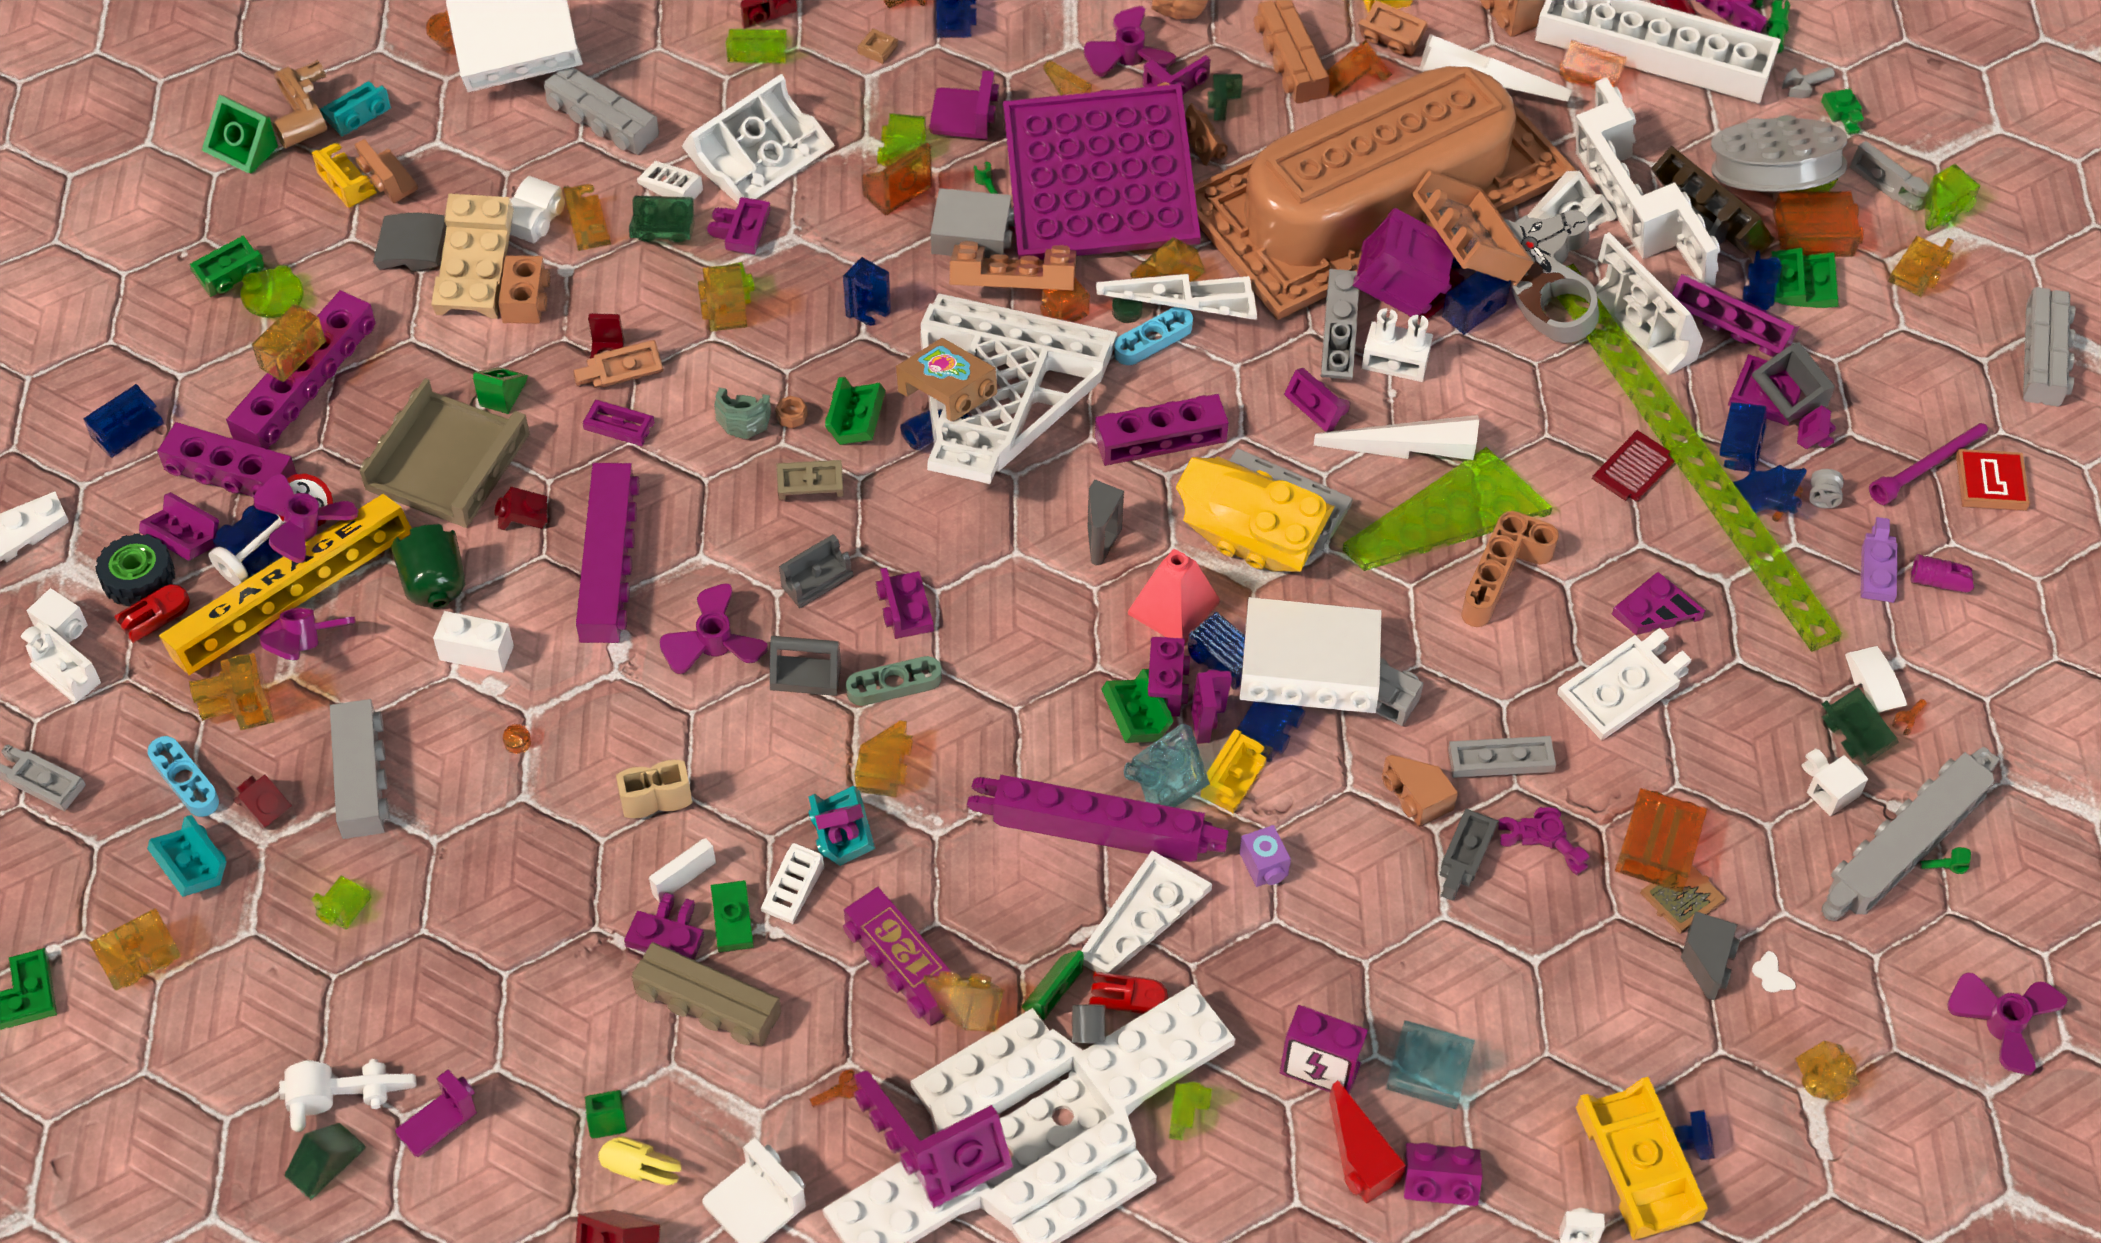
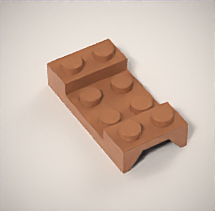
M973 241L960 242V245H954L950 259L949 285L1073 290L1077 250H1070V247L1064 245L1052 246V249H1046L1044 261H1039V258L1036 256H1023L1021 260L1008 259V256L1001 254L985 258V246H978V243Z

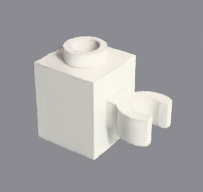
M50 588L26 610L34 626L26 629L21 638L28 642L26 648L31 643L39 649L44 643V640L41 639V631L49 626L65 641L70 643L82 634L88 624L79 606Z
M1817 748L1806 754L1805 757L1808 760L1802 764V768L1810 776H1813L1807 793L1830 817L1861 796L1868 778L1857 764L1852 763L1845 755L1829 764L1825 755Z

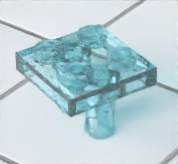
M1184 723L1134 756L1131 760L1132 763L1128 762L1124 766L1123 771L1126 779L1141 784L1146 802L1170 807H1177L1210 784L1192 728Z
M1404 1020L1386 1090L1457 1110L1475 1040Z

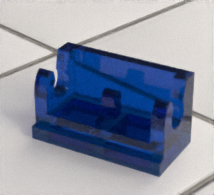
M861 257L843 275L845 315L850 319L853 317L866 325L874 326L875 319L867 316L868 312L874 311L883 317H887L891 313L889 272Z
M137 384L83 418L91 439L110 458L164 424L162 417L154 410L157 407L155 403Z
M1731 402L1720 447V456L1735 458L1738 461L1725 460L1723 465L1725 468L1745 471L1753 475L1756 474L1767 427V406Z

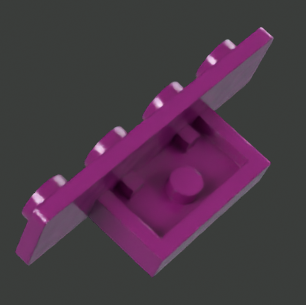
M1695 0L1738 28L1761 34L1767 22L1765 16L1750 7L1754 0Z

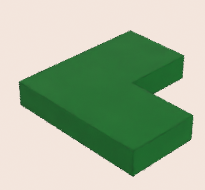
M43 948L9 957L13 988L0 991V1030L56 1016L57 1010L52 976L46 949Z

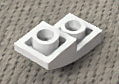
M1878 646L1845 654L1855 686H1863L1872 715L1907 706L1896 675Z

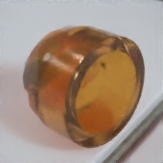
M515 723L507 727L503 733V743L506 750L513 754H520L529 749L531 737L525 726Z

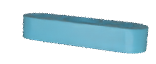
M1173 307L1122 334L1115 341V359L1123 365H1134L1188 336L1192 331V313L1186 308ZM1149 332H1158L1162 337L1158 340H1150L1145 335Z
M162 736L153 740L148 747V756L152 765L187 809L198 817H205L215 812L219 806V797L214 786L180 744L169 736ZM165 750L170 753L174 762L169 764L168 760L163 755H160L162 751ZM189 770L193 772L191 778L186 782L174 781L176 774L180 771ZM196 788L204 798H207L205 802L202 803L196 800L193 793Z

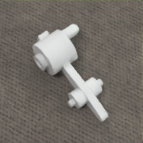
M371 1059L369 1063L362 1067L363 1076L334 1079L332 1078V1069L329 1065L306 1060L291 1065L285 1070V1081H279L280 1100H285L286 1110L290 1112L292 1130L301 1132L306 1127V1115H316L329 1110L333 1106V1095L363 1094L364 1103L371 1105L372 1109H378L381 1104L387 1101V1092L415 1088L417 1086L416 1075L386 1074L385 1064L378 1062L377 1059Z

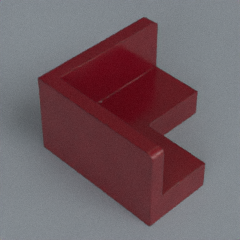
M617 1210L578 1214L576 1243H659L660 1224Z

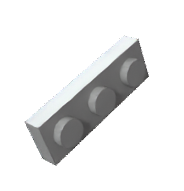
M1551 736L1449 741L1448 752L1453 778L1554 772L1556 768Z

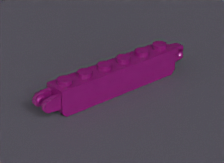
M1001 774L999 780L976 777L972 782L971 787L974 791L995 796L994 798L971 795L967 801V807L971 810L993 815V821L999 826L1144 854H1150L1151 851H1154L1165 858L1186 862L1196 861L1198 853H1207V851L1225 853L1229 831L1212 826V823L1204 820L1205 813Z

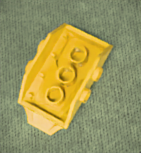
M1219 456L1215 458L1191 457L1176 486L1185 507L1183 521L1215 546L1220 553L1229 557L1236 555L1245 559L1246 563L1260 570L1266 568L1270 571L1301 572L1335 507L1325 502L1318 494L1287 481H1276L1264 471L1257 470L1255 472Z

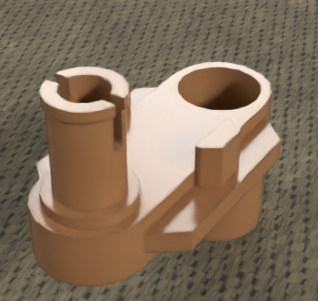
M319 60L297 70L286 67L274 73L276 82L294 112L272 121L276 135L283 147H291L327 131L326 123L319 108L308 94V92L314 90L313 82L326 78L325 71Z

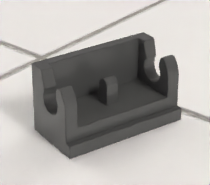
M834 534L779 566L781 587L799 608L854 576L851 569L850 556L848 552L841 553L839 540Z

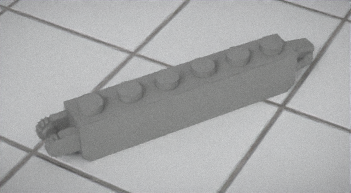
M1984 746L1971 755L1964 752L1956 761L1950 758L1939 770L1938 775L1940 776L1935 781L1929 778L1918 790L1917 795L1919 796L1914 801L1907 799L1897 810V817L1892 822L1886 819L1875 831L1874 835L1876 837L1871 842L1864 840L1854 851V858L1849 863L1843 860L1831 874L1834 880L1828 891L1827 900L1821 908L1822 916H1825V919L1827 918L1828 921H1837L1849 910L1855 914L1866 915L1920 860H1923L1985 800L1987 791L1994 783L1992 771L2000 759Z

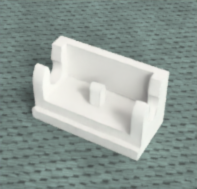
M49 626L41 631V639L44 640V643L39 649L31 643L28 645L27 652L32 661L30 663L31 668L74 704L101 683L92 662Z

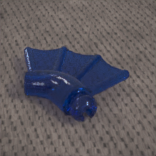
M1782 465L1766 471L1752 470L1742 480L1730 482L1729 487L1747 501L1753 514L1764 510L1796 514L1798 512L1797 507L1801 508L1802 500L1800 497L1794 496L1806 475L1807 470L1805 468L1788 469Z

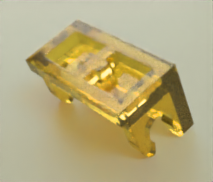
M591 184L574 187L564 186L566 207L578 251L610 245V236L599 196L589 195L582 197L584 193L594 192V186Z

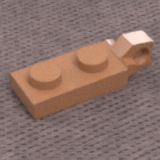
M650 340L596 354L594 358L587 360V367L573 370V375L577 386L593 382L594 388L601 386L603 388L660 373L664 369L655 340Z

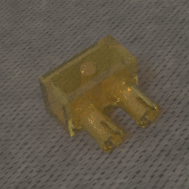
M255 653L236 655L230 659L220 661L222 671L219 672L218 676L189 682L194 703L197 702L202 721L232 713L236 717L240 730L275 722L269 690Z

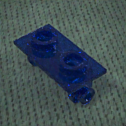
M1756 250L1754 263H1750L1748 267V279L1750 282L1749 285L1744 286L1743 300L1764 310H1768L1774 305L1777 283H1779L1782 270L1779 258L1761 259L1760 250Z

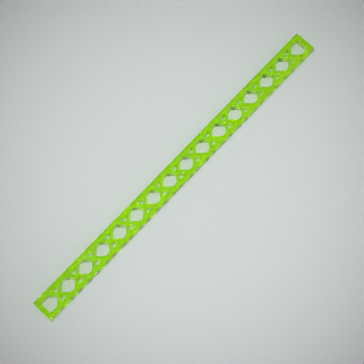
M1574 263L1567 266L1582 276ZM1576 294L1557 296L1573 320L1579 319L1588 310V308L1577 306L1575 300L1586 302L1590 305L1585 298ZM1597 296L1599 308L1597 323L1603 324L1606 327V331L1594 328L1586 336L1589 343L1663 446L1671 451L1670 456L1810 651L1813 652L1839 641L1842 632ZM1606 344L1619 346L1622 349V353L1608 349ZM1622 366L1636 369L1638 375L1625 372ZM1638 388L1652 391L1655 395L1654 398L1641 394ZM1655 410L1669 414L1671 420L1657 417L1654 413ZM1671 433L1685 436L1688 442L1684 443L1674 440ZM1691 456L1701 459L1704 467L1690 463L1687 457ZM1707 479L1719 483L1721 490L1708 487L1704 480ZM1725 503L1735 506L1738 514L1724 510L1721 504ZM1739 526L1753 530L1756 535L1755 538L1742 534L1739 531ZM1756 551L1770 554L1773 561L1759 558ZM1774 575L1787 578L1791 583L1790 586L1777 583L1773 578ZM1792 599L1805 603L1808 606V611L1795 608L1791 603ZM1810 624L1822 627L1826 634L1816 637L1809 628Z

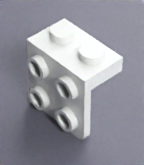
M753 1138L743 1147L746 1162L703 1198V1205L737 1243H763L806 1207L804 1196L805 1184L799 1175L793 1170L787 1172L779 1164L781 1159L770 1145L767 1144L763 1147L756 1138Z

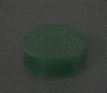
M1118 297L1113 299L1112 315L1116 320L1122 323H1133L1142 316V301Z

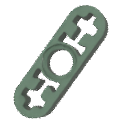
M924 656L855 672L846 681L847 697L851 703L865 706L933 690L942 681L941 664L933 657ZM928 670L931 676L925 677L922 671ZM909 673H912V678L914 679L912 682H909ZM897 675L904 681L899 686L891 687L885 683V680L889 676ZM876 680H879L880 689L878 690L876 689ZM863 685L866 692H860L857 686Z

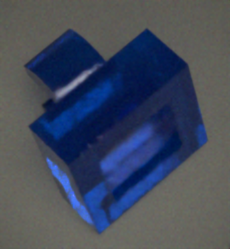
M1705 1110L1690 1112L1692 1126L1681 1125L1674 1127L1675 1136L1681 1150L1696 1148L1700 1160L1715 1158L1711 1124Z

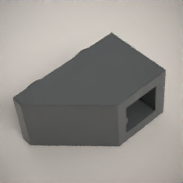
M1695 911L1688 929L1681 959L1708 999L1715 1000L1719 988L1726 990L1730 980L1732 969L1726 968L1728 958L1734 960L1738 950L1740 939L1734 938L1737 924Z

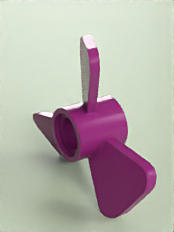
M1136 6L1123 10L1114 16L1115 41H1089L1084 45V56L1096 76L1104 77L1118 62L1122 65L1134 66L1139 64L1143 58L1147 61L1153 59L1164 68L1176 62L1175 54L1144 46L1145 33L1140 26L1145 17V7Z
M283 474L271 476L254 495L255 508L284 516V524L270 534L269 544L274 551L296 563L305 561V539H309L317 533L318 520H353L358 517V510L350 501H340L319 507L315 497L305 493L294 494L287 478Z
M730 584L717 585L699 593L697 604L702 615L699 616L696 622L697 631L668 633L660 638L661 652L673 672L684 674L702 653L716 657L730 651L745 663H755L767 653L768 645L765 641L731 634L730 622L725 615L733 593Z
M294 608L281 613L279 619L258 631L257 635L260 636L261 646L265 650L287 660H298L300 658V651L312 649L319 644L317 630L353 625L356 623L355 616L316 623L312 609Z
M1969 972L1959 978L1947 1002V1008L1954 1016L1987 1019V1027L1990 1033L1997 1039L2002 1040L1999 1053L2001 1065L2009 1071L2031 1075L2036 1069V1063L2022 1036V1032L2032 1016L2063 1009L2067 1004V998L2046 982L2033 983L2023 996L2017 993H2006L1998 998L1976 974ZM2004 1014L2012 1016L2015 1020L2007 1018Z

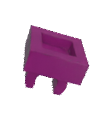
M1821 405L1800 418L1797 444L1808 449L1816 443L1822 448H1826L1834 443L1835 440L1829 437V434L1835 431L1836 427L1830 422L1831 411Z
M861 804L829 810L815 816L818 830L830 827L829 839L832 843L842 841L841 828L847 832L848 840L857 838L859 830L853 821L864 817Z

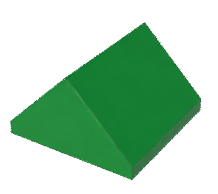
M219 95L201 151L242 171L253 173L278 147L270 117L224 95Z

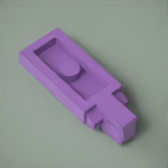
M1876 517L1875 525L1872 526V534L1866 533L1861 553L1860 598L1894 603L1897 597L1896 537L1889 536L1890 519Z

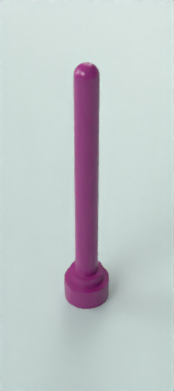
M1984 423L1977 424L1894 477L1882 476L1869 485L1871 497L1880 505L1889 503L1897 497L1900 487L1958 452V449H1963L1988 432L1987 425Z

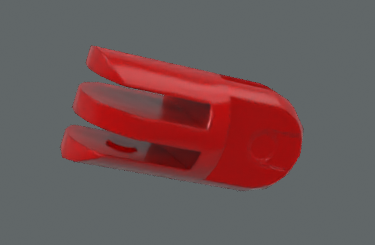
M170 584L116 614L114 618L128 635L130 641L135 643L181 616L188 609L190 599L183 587Z
M1094 971L1093 980L1097 983H1093L1091 986V993L1094 996L1090 997L1089 1004L1105 1005V1009L1144 1014L1168 999V991L1161 982L1154 979Z

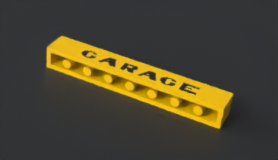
M381 494L359 508L356 519L340 520L305 542L306 558L304 562L296 563L283 556L164 631L159 637L170 657L188 675L193 674L279 619L280 614L284 611L296 608L390 548L396 537H399L400 540L410 535V529L412 528L402 507L385 494Z

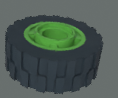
M138 533L131 536H122L120 539L110 542L108 547H104L101 555L96 560V573L106 596L109 599H113L114 603L124 604L125 606H131L160 588L173 584L172 580L175 579V567L168 548L165 544H162L160 539L153 538L152 535L148 534L140 535Z

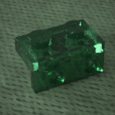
M633 197V216L629 225V238H638V240L644 242L655 239H668L670 242L675 243L691 239L695 226L694 199L692 197Z
M1859 687L1832 705L1827 700L1821 704L1826 713L1822 716L1823 721L1832 733L1839 731L1845 740L1841 742V745L1852 760L1858 756L1865 766L1899 743L1896 736Z

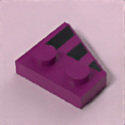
M1659 572L1655 573L1618 603L1612 612V615L1635 635L1648 633L1656 628L1674 627L1676 622L1692 618L1694 622L1700 621L1705 614V610Z

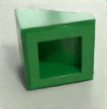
M621 1090L585 1096L586 1119L591 1138L595 1139L626 1132L627 1127Z

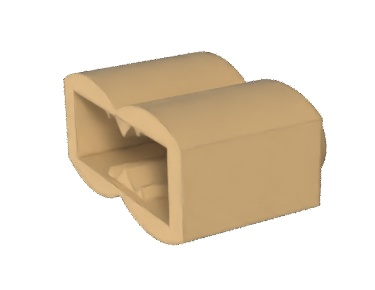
M666 760L657 763L651 768L633 767L623 770L616 775L623 813L626 818H642L658 810L676 811L693 803L685 761Z

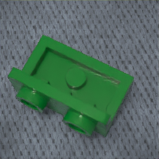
M244 235L189 264L190 270L210 297L218 293L228 292L236 283L244 279L254 278L264 269L262 254L259 250L255 251Z
M845 376L838 378L832 394L829 412L825 419V426L839 445L873 440L886 392L881 383L853 387Z
M1142 669L1135 680L1106 681L1101 688L1125 743L1159 742L1173 723L1171 712L1164 698L1148 696L1149 669Z

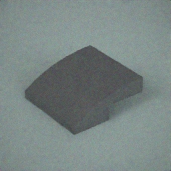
M400 213L384 216L373 263L379 270L406 264L412 272L438 266L447 228L444 221L445 215Z

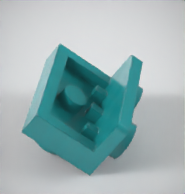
M367 81L320 108L323 118L343 137L375 117L382 115L391 109L387 89L383 85L376 88L370 81Z
M851 786L825 800L816 794L808 797L811 806L809 817L816 827L818 834L816 845L824 858L827 857L841 866L875 849L859 789ZM861 804L864 817L853 821L859 830L857 838L848 840L847 832L841 828L842 841L832 843L829 839L830 827L818 830L815 816L829 810Z
M192 815L184 817L181 830L149 839L148 851L182 897L221 884L224 869L226 868V858L223 852L212 843L205 828L199 825Z

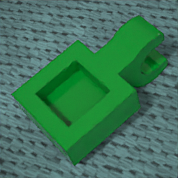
M1851 88L1823 93L1821 103L1833 122L1841 120L1848 134L1859 133L1860 128L1857 122H1862L1864 117L1861 113L1862 107Z

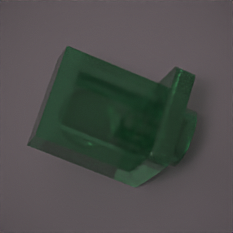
M1213 74L1212 91H1207L1208 109H1213L1214 121H1226L1227 99L1241 98L1242 74Z

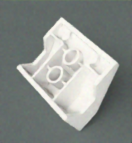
M782 74L690 133L682 145L698 169L737 204L740 197L758 199L835 146L813 116L802 113L788 95L786 81Z
M1610 233L1605 234L1598 260L1603 264H1608L1606 276L1594 287L1597 293L1598 305L1668 376L1696 361L1703 339L1692 314Z

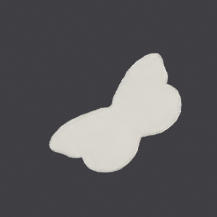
M1767 951L1761 958V961L1753 965L1752 972L1756 977L1762 979V987L1766 991L1778 992L1780 989H1795V982L1787 975L1778 972V960L1773 952Z

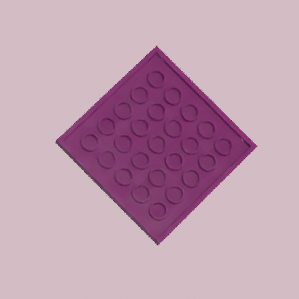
M1181 84L1003 101L1019 260L1023 256H1036L1039 260H1042L1045 257L1046 249H1052V246L1055 245L1068 246L1070 250H1077L1076 256L1201 244Z

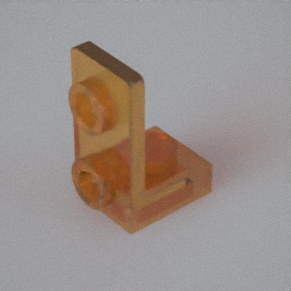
M1366 40L1326 71L1330 78L1329 91L1334 97L1339 96L1367 73L1371 76L1376 73L1383 82L1393 75Z

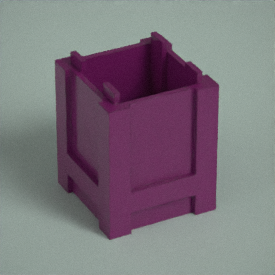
M1394 207L1379 227L1363 241L1361 258L1353 282V286L1412 317L1421 313L1426 314L1432 308V305L1429 303L1440 292L1445 294L1451 288L1449 274L1452 260L1455 258L1436 229Z

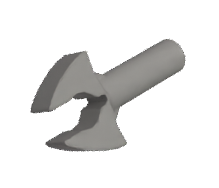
M1827 67L1808 75H1801L1794 68L1786 75L1782 89L1795 85L1790 88L1788 97L1809 98L1813 89L1811 85L1833 78L1835 75L1834 69Z

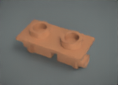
M1190 103L1185 112L1188 141L1204 166H1207L1211 157H1217L1218 159L1226 157L1228 146L1218 134H1214L1215 129L1209 121L1207 114L1197 110L1193 103Z

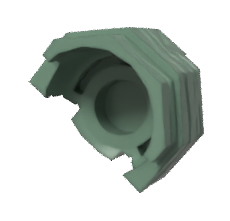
M719 388L714 403L716 421L727 434L737 438L749 439L767 430L771 416L770 395L762 394V398L758 402L755 397L737 395L736 399H731L727 395V389Z

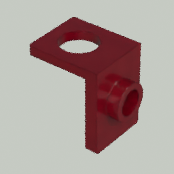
M589 313L588 321L592 338L590 359L602 351L623 348L624 335L620 314Z

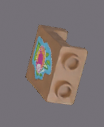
M940 338L896 366L898 392L908 397L917 390L923 391L946 406V416L951 422H954L997 394L996 368L944 338Z

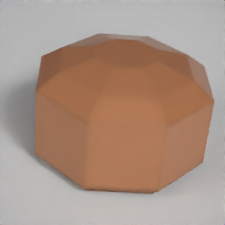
M794 396L779 400L775 409L776 418L781 426L789 428L803 425L808 415L807 406L804 401Z

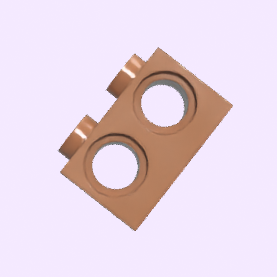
M505 256L499 296V308L503 323L540 324L541 312L547 310V294L544 293L545 287H550V270L545 269L543 256Z

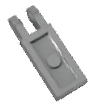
M1866 140L1858 146L1850 168L1894 201L1897 200L1910 210H1920L1924 201L1921 197L1928 194L1930 190L1929 184L1920 177H1913L1912 174Z
M7 744L1 750L6 759L15 763L12 769L0 763L1 780L64 812L86 786L81 777L29 751L23 752Z

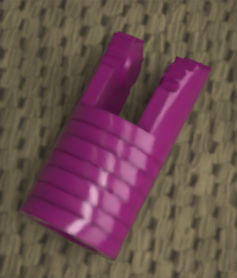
M1920 554L1916 555L1911 570V583L1965 593L1974 589L1972 567L1949 560Z

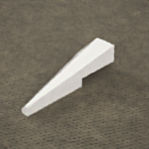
M1429 35L1419 68L1432 70L1444 66L1471 67L1492 76L1504 88L1568 101L1572 92L1571 89L1433 35Z
M1566 171L1527 215L1529 218L1543 220L1569 210H1577L1586 216L1589 231L1617 217V214L1603 194H1595L1580 171ZM1479 272V273H1480L1482 276H1484L1486 279H1490V278H1493V277H1494V276H1491V275H1488V274Z
M1182 274L1096 282V291L1099 295L1257 320L1250 276L1189 282V275Z
M1471 415L1315 433L1314 446L1408 459L1409 452L1412 451L1473 460L1477 444L1479 416Z

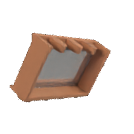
M1431 170L1426 173L1412 195L1463 269L1470 268L1506 281L1510 280L1516 286L1533 265L1534 261L1485 192L1479 187Z

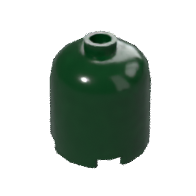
M440 524L414 527L410 529V536L402 540L396 537L391 545L404 594L408 600L417 606L430 607L432 609L443 608L456 599L465 586V575L456 532L454 530L450 532L443 531V527Z

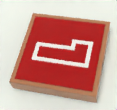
M1958 449L1956 461L1962 507L2027 511L2030 502L2023 453Z

